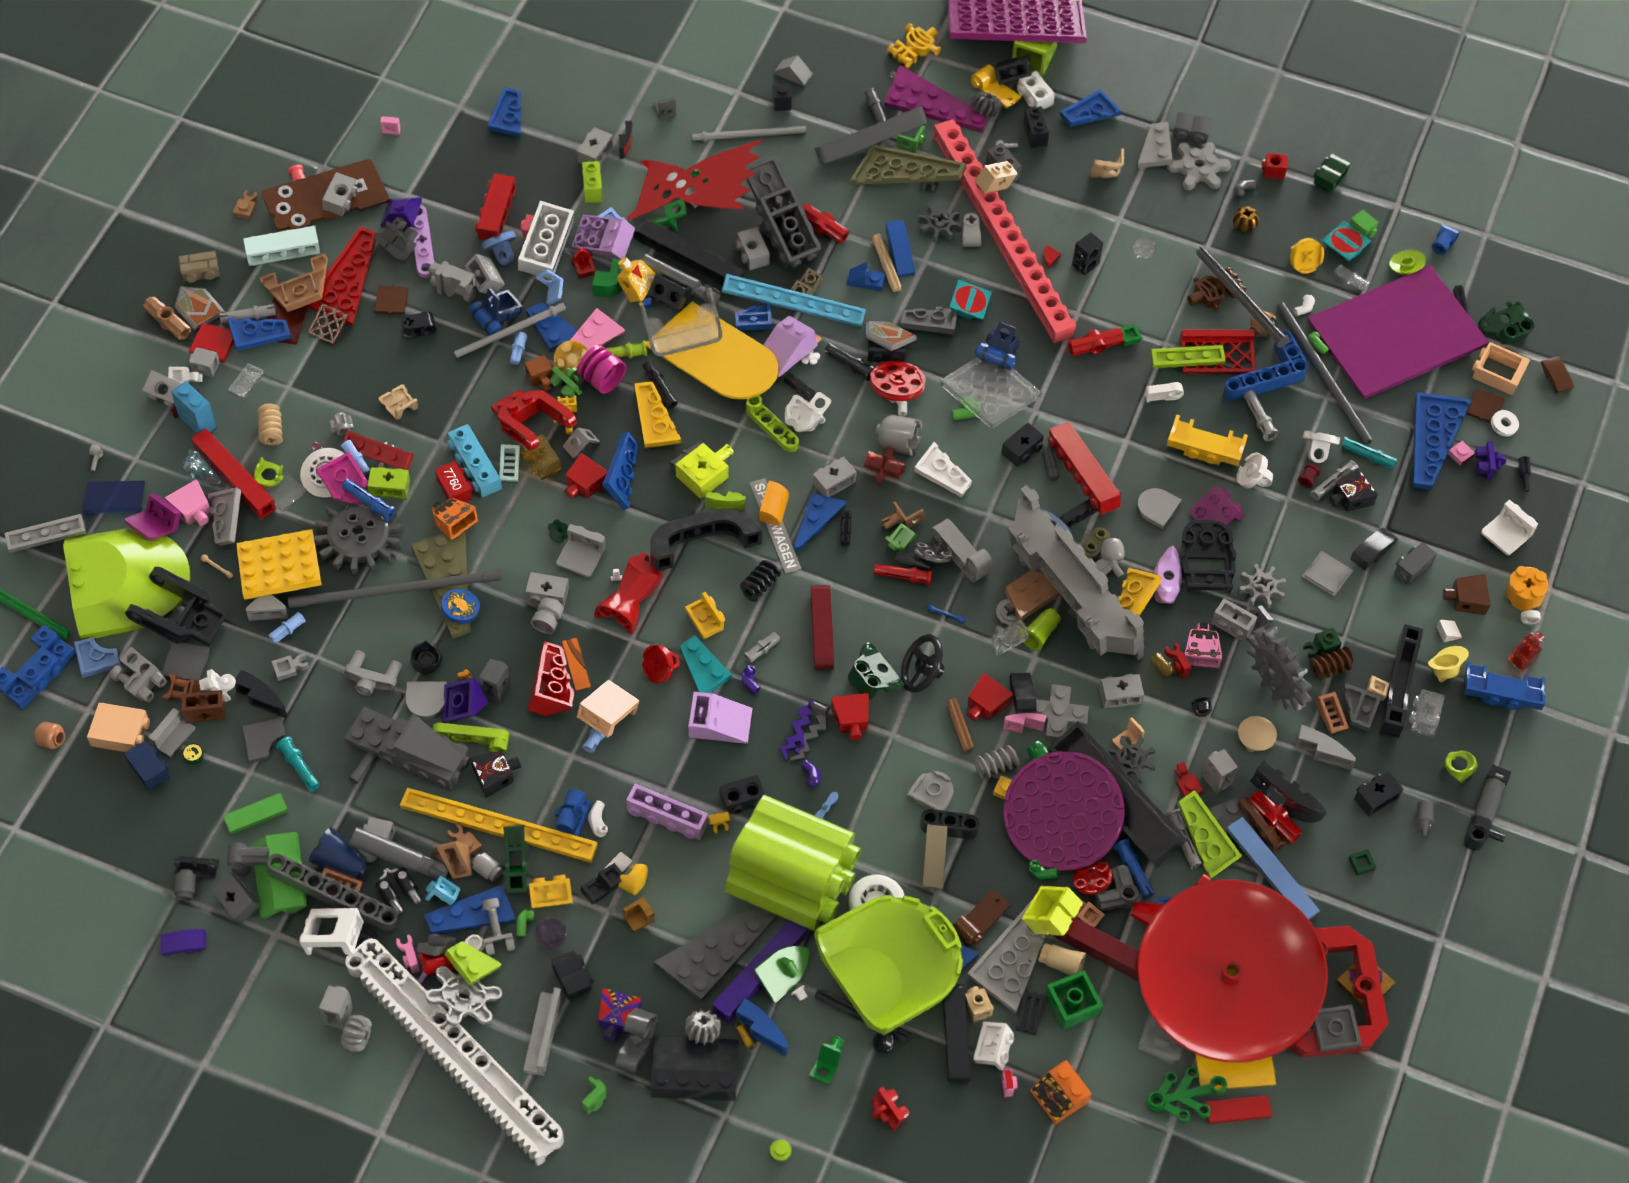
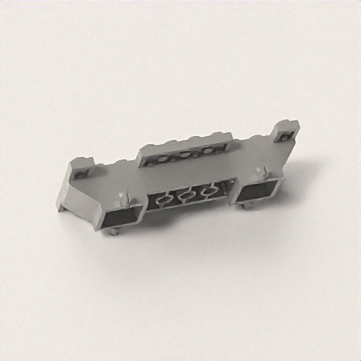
M1027 485L1021 488V498L1018 500L1015 521L1013 525L1008 527L1010 545L1018 554L1020 564L1022 566L1027 565L1032 572L1037 568L1042 571L1077 614L1078 628L1087 639L1090 649L1095 648L1100 655L1106 652L1134 655L1137 660L1144 657V622L1141 617L1126 608H1122L1118 597L1108 591V578L1103 572L1100 573L1096 569L1097 566L1091 558L1088 559L1085 556L1082 546L1080 544L1076 545L1073 541V536L1068 530L1065 531L1058 525L1054 526L1049 514L1040 509L1037 492L1034 489L1031 490Z

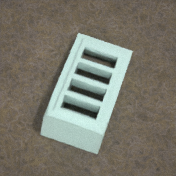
M501 444L499 472L501 481L518 482L520 445ZM505 454H515V456H505ZM504 460H515V463H507ZM504 466L515 467V469H504ZM504 473H514V476L503 475Z

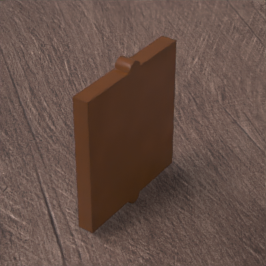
M378 285L375 313H386L388 315L405 314L408 287Z
M1476 388L1467 415L1478 418L1480 421L1484 420L1491 423V418L1497 411L1502 409L1505 399L1493 395L1492 392L1488 393Z

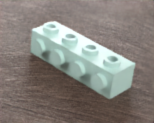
M315 226L243 238L249 266L320 254Z

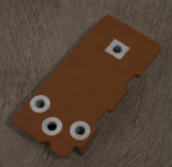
M363 160L263 190L261 195L270 216L275 217L273 222L278 231L300 229L311 226V222L324 219L326 222L342 217L323 210L322 199L336 172L356 179V185L362 186V188H358L356 196L351 198V206L348 211L357 208L359 211L388 203L389 196L372 160ZM284 207L287 209L286 211H281V210H280L281 208H284Z

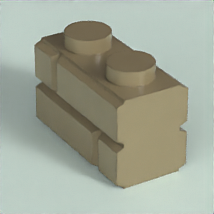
M215 251L179 256L183 282L193 283L201 279L212 280L215 277H220Z

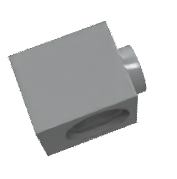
M197 347L189 357L192 372H198L209 377L214 376L220 364L217 352Z

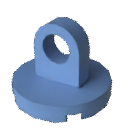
M514 231L501 233L500 237H492L482 243L484 251H494L501 265L510 264L514 260V253L510 246V242L517 238Z

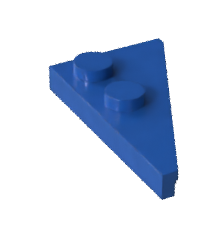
M811 493L794 550L798 551L800 548H803L813 535L816 536L828 522L835 518V515L841 509L846 508L847 501Z

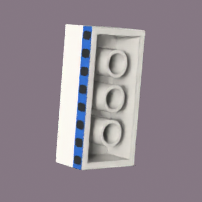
M543 201L539 202L518 258L519 271L538 275L548 269L555 274L574 222L573 210ZM544 276V277H543V278L550 279V280L553 279L551 276Z

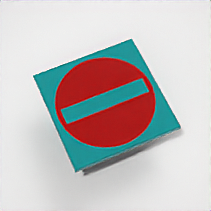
M1343 221L1322 242L1350 261L1358 256L1371 240Z
M958 279L949 308L958 311V316L970 320L975 317L983 320L992 292Z

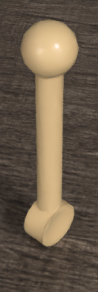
M207 555L201 556L203 562L209 563L224 573L227 578L231 579L233 577L230 571H226L208 559Z

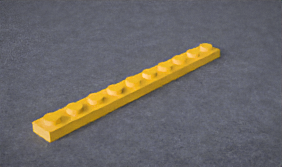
M408 787L400 803L402 809L450 823H458L461 826L504 838V826L524 825L525 843L527 845L592 863L598 847V842Z

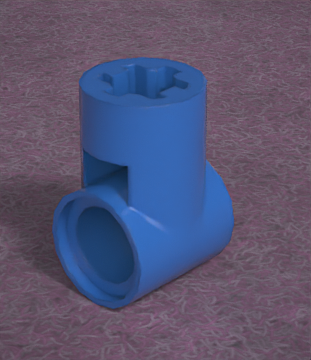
M1443 224L1436 240L1432 244V249L1438 254H1445L1450 245H1454L1460 232Z

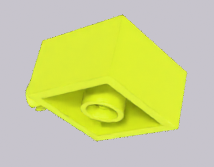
M702 443L675 464L676 477L702 499L708 491L711 492L729 478V466L724 460L734 454L731 446L729 447L726 444L715 453Z

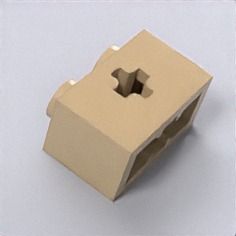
M1008 161L986 165L975 179V182L984 193L1007 189L1018 173Z

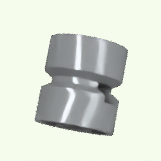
M542 598L537 612L531 620L532 627L541 633L553 634L558 624L557 620L563 614V605L554 599Z

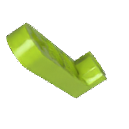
M758 395L747 399L746 414L783 450L789 453L797 451L799 438L762 404L761 396ZM764 417H769L771 421L768 423H764L761 421V419ZM775 429H782L783 433L778 435L773 431Z
M447 723L433 724V730L438 735L446 736L450 741L489 745L490 752L502 751L506 753L509 732L506 730Z

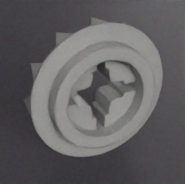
M1005 599L998 604L996 615L1001 624L1005 623L1008 627L1010 625L1017 627L1024 620L1018 621L1016 610L1014 615L1007 617L1008 611L1012 612L1015 610L1012 609L1009 599Z

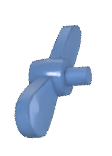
M837 792L829 795L827 801L822 804V808L815 814L816 817L823 819L825 814L830 811L831 806L838 800Z

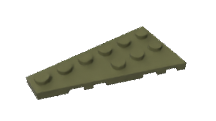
M873 144L851 177L850 182L851 185L954 181L961 179L967 166L963 162Z
M466 530L453 540L442 533L411 544L426 580L468 574ZM468 584L430 589L440 612L443 596L453 589H465L468 591ZM441 612L452 639L471 633L470 622L466 624H460V622L456 621L455 623L451 622Z

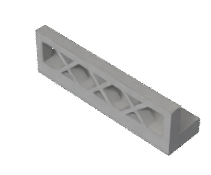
M78 514L4 534L8 551L12 553L86 534V526L82 515Z
M554 988L553 994L545 992L540 994L523 1069L524 1073L545 1076L562 1000L560 988Z

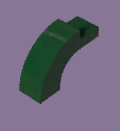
M524 825L504 826L506 892H527V855Z

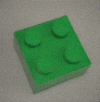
M1085 970L1048 984L1046 987L1045 996L1062 1030L1100 1016L1103 1005Z

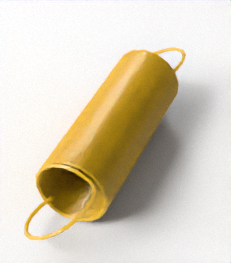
M744 1025L736 1027L747 1049L754 1045Z

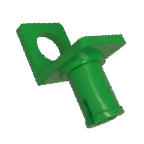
M683 199L665 205L666 215L652 219L651 222L661 227L670 225L675 232L678 231L676 218L687 214ZM681 206L680 212H672L674 207Z
M833 1036L829 1045L822 1043L818 1060L810 1073L811 1078L827 1085L830 1083L838 1068L842 1052L840 1049L844 1044L841 1037ZM826 1069L829 1075L822 1077L818 1075L817 1070Z

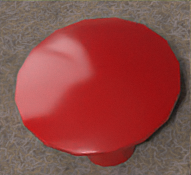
M1095 862L1082 869H1077L1073 876V885L1082 894H1099L1111 884L1113 878L1112 871L1106 862Z

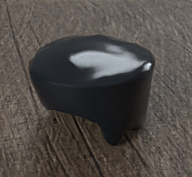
M428 641L416 644L412 649L410 663L415 671L428 674L434 672L439 667L443 657L436 647L432 646Z

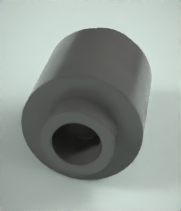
M183 869L175 874L174 895H176V900L191 901L195 895L196 874L192 873L191 870Z

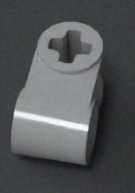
M968 213L963 218V247H981L979 217L974 213Z

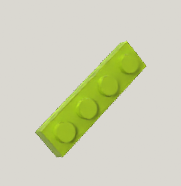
M1223 345L1151 349L1150 352L1153 368L1225 364Z

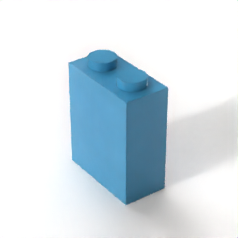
M187 381L171 391L179 418L195 433L201 432L206 428L211 433L217 428L210 403Z

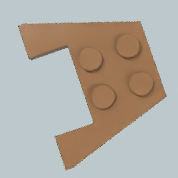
M325 253L310 258L313 271L280 284L275 272L259 279L262 285L287 312L322 299L328 263Z

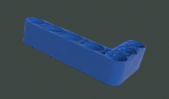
M1281 331L1290 338L1284 347L1278 348L1277 343H1274V350L1281 363L1229 378L1223 391V397L1226 400H1240L1250 390L1254 391L1257 395L1298 383L1305 379L1308 363L1289 331Z

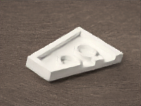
M933 442L914 467V472L961 498L972 483V480L949 460L946 453L943 454L939 450L935 442Z

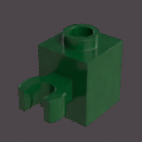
M1334 628L1316 633L1313 642H1306L1303 650L1311 649L1312 652H1309L1307 657L1313 658L1316 654L1322 656L1324 653L1328 654L1330 651L1339 649L1342 643Z

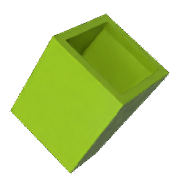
M1015 41L1012 58L1029 54L1034 69L1033 72L1037 71L1040 76H1043L1057 48V42Z

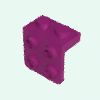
M1216 486L1189 510L1190 515L1195 520H1216L1225 525L1234 518L1240 521L1245 517L1241 512L1243 508L1236 501L1233 503L1229 499L1231 495L1224 488L1220 490Z
M153 493L149 495L146 511L125 518L124 523L146 540L152 541L176 532L182 512Z

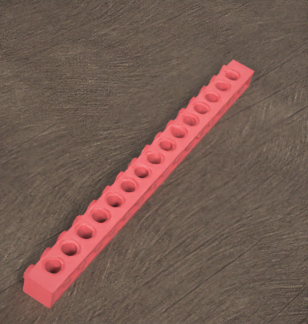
M953 119L934 125L933 137L946 159L966 163L967 169L959 181L1053 343L1073 337L1074 330L1076 329L1074 319L1070 318L1066 306L1060 301L1058 292H1055L1052 288L1051 280L1045 276L1044 269L1038 264L1035 253L1031 252L1028 241L1022 237L1019 226L1015 225L1012 214L1008 213L1005 202L999 198L998 191L984 193L975 182V179L983 169V165L976 159V154L969 147L967 138L963 137L960 126L956 125Z

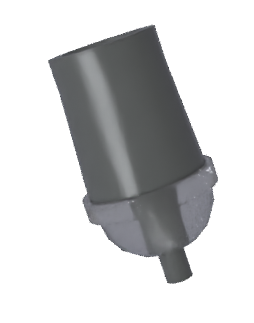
M1427 800L1418 802L1415 827L1422 833L1423 837H1426V834L1430 833L1435 827L1434 804Z

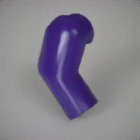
M805 760L801 768L809 774L807 784L814 788L821 781L820 771L808 760Z

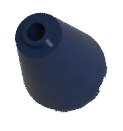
M329 827L318 841V846L313 849L308 861L314 865L353 878L362 877L368 869V866H366L367 861L353 847L349 846V843L335 829Z

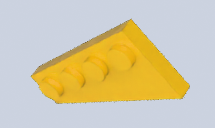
M653 381L634 384L645 448L681 444L682 439L677 433L675 425L671 421Z
M1128 567V576L1122 584L1123 590L1118 599L1123 609L1126 608L1135 615L1138 614L1140 616L1162 579L1160 575Z

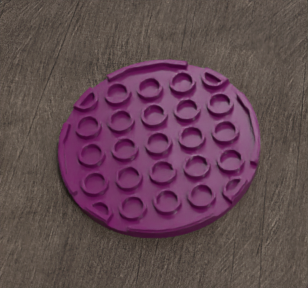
M1059 751L1048 753L1032 760L1019 770L1007 789L1003 815L1005 827L1012 843L1029 861H1039V864L1046 869L1056 868L1057 871H1072L1082 869L1097 862L1110 851L1121 833L1125 808L1120 787L1114 776L1104 765L1081 753Z

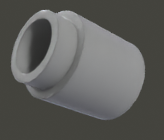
M486 853L477 854L472 861V869L486 880L496 881L503 871L500 863Z

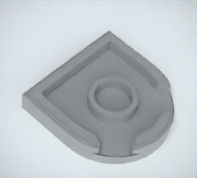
M1152 488L1144 491L1139 496L1137 506L1143 519L1164 529L1181 504L1182 499L1165 490Z
M407 682L406 705L408 710L420 719L434 718L435 715L443 711L445 704L444 685L447 682Z
M942 772L923 773L911 787L907 798L927 809L945 811L953 798L954 787L951 779Z

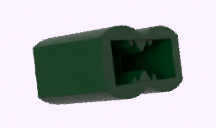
M1331 154L1329 158L1326 157L1324 159L1322 167L1316 169L1313 175L1315 177L1314 184L1333 192L1347 174L1351 163Z

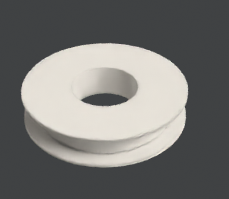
M1500 410L1491 418V426L1497 434L1509 437L1518 430L1519 421L1510 411ZM1501 420L1507 421L1509 427L1503 426Z

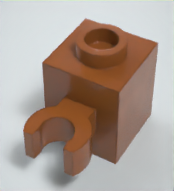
M545 355L525 362V373L532 386L541 384L544 392L551 390L549 379L553 375L552 369L554 366L552 362L548 361Z

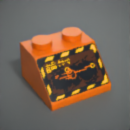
M1067 1060L1051 1069L1030 1089V1092L1054 1124H1057L1089 1103L1092 1095Z

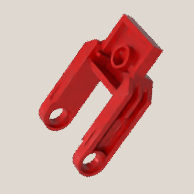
M519 389L491 406L492 412L500 420L501 431L530 452L538 448L540 443L537 436L521 423L539 413L540 410L567 428L577 424L574 413L543 390H533L525 393Z

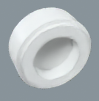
M1527 610L1521 613V622L1524 624H1536L1541 620L1539 611Z

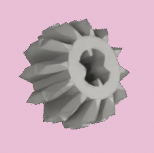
M700 1010L699 1013L693 1011L691 1016H688L685 1024V1034L688 1035L689 1040H695L696 1044L698 1042H702L704 1045L707 1042L713 1043L718 1038L721 1027L717 1014L711 1015L710 1010L708 1012Z
M353 1015L348 1018L341 1036V1043L344 1048L353 1052H360L365 1049L370 1038V1032L372 1031V1024L368 1018L361 1015Z

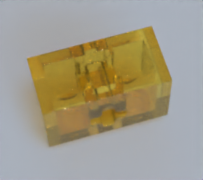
M543 434L537 436L540 443L538 448L530 452L523 447L524 451H522L525 461L531 463L533 473L535 475L538 474L541 481L561 472V462Z

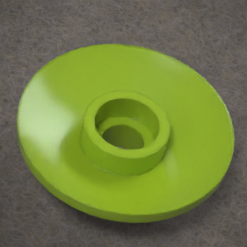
M1404 250L1391 258L1390 268L1398 274H1412L1424 267L1426 258L1420 251Z

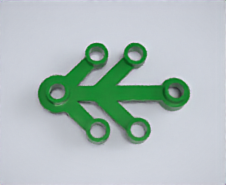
M1191 1066L1186 1069L1185 1076L1175 1093L1167 1094L1170 1087L1178 1083L1177 1074L1175 1072H1168L1160 1089L1147 1096L1146 1104L1153 1112L1164 1110L1176 1116L1181 1124L1189 1122V1111L1186 1109L1180 1110L1170 1103L1179 1102L1198 1112L1200 1118L1206 1119L1211 1114L1210 1107L1191 1098L1209 1093L1216 1095L1224 1094L1227 1090V1081L1222 1076H1214L1210 1084L1188 1089L1191 1082L1198 1078L1197 1068ZM1189 1072H1194L1195 1075H1194V1076H1190V1075H1188V1073H1189ZM1169 1077H1174L1175 1080H1174V1081H1169L1168 1078H1169ZM1220 1085L1222 1089H1215V1086ZM1158 1100L1161 1103L1156 1105L1153 1102ZM1206 1109L1208 1112L1203 1114L1200 1111ZM1185 1114L1187 1118L1182 1119L1180 1115Z

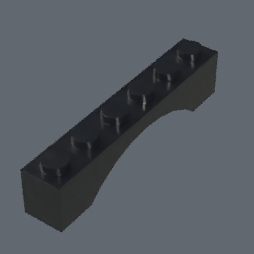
M1404 624L1400 633L1380 729L1382 734L1399 738L1404 728L1409 690L1421 644L1423 628Z

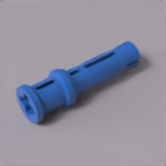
M349 478L342 484L343 490L370 507L369 509L372 513L376 512L382 516L384 521L388 522L393 517L396 508L387 505L381 497H374Z
M1124 839L1116 843L1113 848L1119 853L1122 865L1128 866L1143 899H1147V896L1149 898L1155 892L1138 863V855L1132 850L1130 840Z

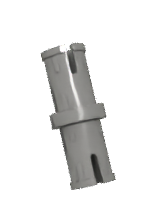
M772 632L762 641L756 642V645L744 653L743 656L751 664L762 654L766 655L770 648L781 642V639L776 632Z

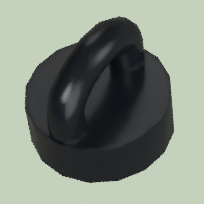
M1209 697L1196 698L1191 702L1194 714L1198 717L1207 716L1212 711Z
M878 1032L873 1039L874 1050L880 1053H890L894 1046V1036L890 1033L882 1035Z

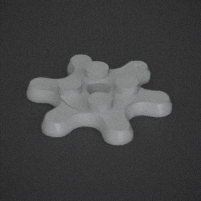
M1207 142L1202 149L1191 148L1187 143H1181L1177 147V152L1182 156V159L1173 160V164L1167 165V170L1171 173H1182L1185 176L1182 187L1186 190L1194 189L1198 182H1205L1211 189H1219L1221 181L1216 174L1220 171H1229L1231 163L1228 159H1217L1213 154L1216 148L1212 142ZM1200 162H1201L1202 165H1203L1202 167H1197V166L1195 165V164H1200Z
M441 966L436 970V977L443 986L440 989L428 990L425 997L429 1004H441L449 1010L446 1014V1020L450 1026L458 1025L462 1018L466 1016L474 1017L480 1024H487L491 1021L492 1013L486 1008L485 1003L497 1001L501 998L502 991L499 987H486L479 981L469 986L461 975L453 974L447 967ZM458 994H465L469 999L458 998Z

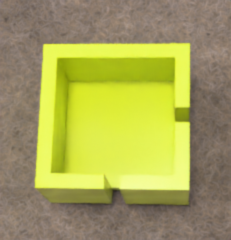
M1041 886L1021 919L1035 934L1048 935L1050 933L1051 935L1064 936L1072 922L1071 918L1078 914L1083 902L1069 887Z

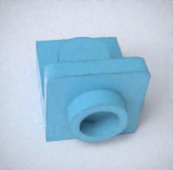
M440 875L436 881L432 880L427 886L426 891L428 893L425 899L429 901L433 895H436L442 901L452 905L460 892V888Z

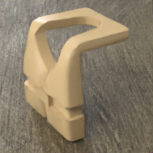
M1124 149L1120 150L1117 163L1095 160L1090 170V176L1096 178L1098 176L1102 178L1117 177L1120 173V168L1124 164Z
M403 384L392 389V392H387L379 397V402L382 406H385V409L396 420L402 418L403 411L407 407L413 411L418 408L417 399H412Z

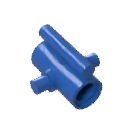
M569 789L563 806L554 811L555 816L558 817L555 824L558 830L564 833H572L571 835L579 837L592 804L589 800H585V793L577 789Z

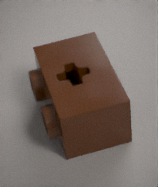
M222 690L182 694V713L185 723L226 719L225 700Z

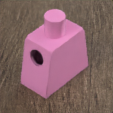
M197 480L165 497L169 504L182 512L180 519L187 525L195 521L200 526L208 523L209 518L207 514L210 513V507Z

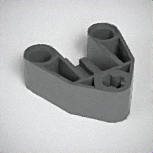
M639 1008L629 1013L624 1031L629 1032L630 1036L618 1054L615 1064L616 1068L634 1074L637 1073L658 1025L656 1014Z

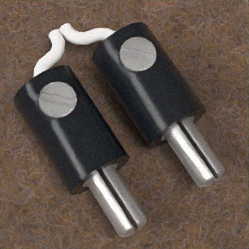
M387 868L383 870L384 875L380 877L375 887L387 906H392L397 914L403 912L398 903L400 900L398 893L390 880L385 878L387 872H395L393 877L405 896H410L415 904L421 902L420 897L416 893L418 886L406 868L393 870Z

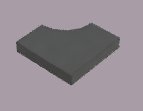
M282 717L242 726L250 763L270 759V751L273 745L286 737Z

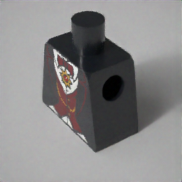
M1357 468L1336 482L1333 490L1334 494L1329 496V501L1332 506L1341 504L1349 512L1374 505L1378 494L1360 468Z
M502 751L470 758L473 771L485 798L514 782L512 771L521 768L518 757L506 760Z

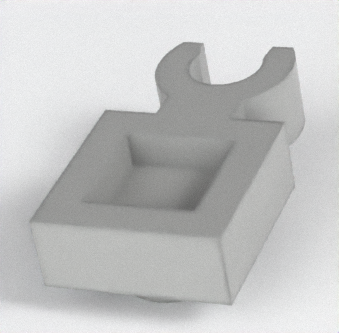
M299 654L293 660L291 655L272 661L278 681L297 675L296 670L298 669L307 670L309 668L308 662L300 663L306 660L305 654Z

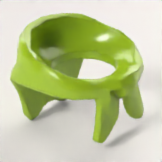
M261 457L255 467L254 479L264 488L274 487L283 480V465L279 467L277 464L265 461ZM266 469H272L277 475L273 480H265L262 477V472Z
M1450 752L1445 759L1443 768L1446 767L1447 771L1454 778L1463 783L1476 771L1477 761L1470 752ZM1457 757L1463 758L1467 762V767L1464 770H1456L1452 767L1451 761Z

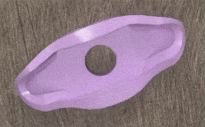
M1171 546L1160 558L1153 573L1160 575L1162 579L1154 592L1157 603H1174L1182 585V566L1176 548ZM1165 572H1170L1173 574L1174 578L1172 580H1167L1164 578L1163 574Z

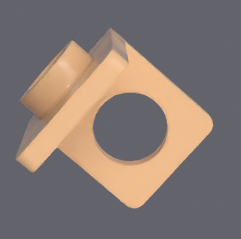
M1130 718L1127 730L1115 737L1112 742L1120 750L1123 748L1120 744L1121 736L1128 738L1131 741V745L1137 742L1139 735L1144 736L1145 731L1133 718Z

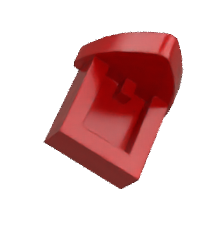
M582 247L576 250L571 260L579 279L593 276L596 271L592 255Z

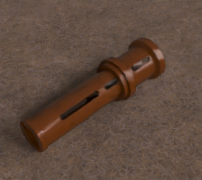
M1248 797L1243 798L1237 803L1257 828L1261 840L1268 844L1272 853L1277 852L1286 844L1285 840H1281L1275 832V827L1270 826Z

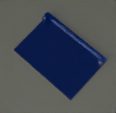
M145 481L88 482L83 513H141Z

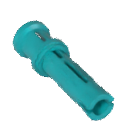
M291 737L281 739L277 743L276 748L283 753L286 763L293 766L309 792L318 789L320 783L303 761L302 753L294 746L293 739Z

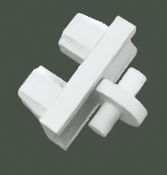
M211 669L207 671V677L199 680L200 689L203 692L222 690L224 700L227 702L231 700L227 691L235 686L236 680L231 674H224L220 677Z

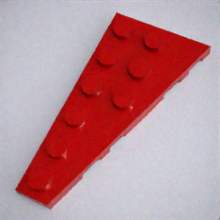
M361 226L326 273L322 299L305 305L306 308L318 312L322 303L336 308L349 315L345 324L353 327L376 241V232ZM325 308L327 314L332 312L331 309ZM336 313L337 319L343 317L342 314Z

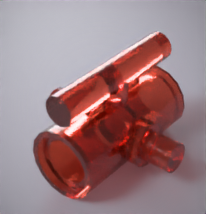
M887 446L885 453L882 455L873 451H869L864 467L876 471L877 478L875 482L883 484L884 477L886 478L887 475L900 479L905 472V463L893 459L892 453L894 448Z

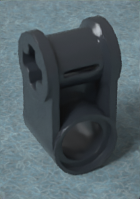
M429 311L406 315L401 319V333L406 339L432 335L437 331L433 314Z

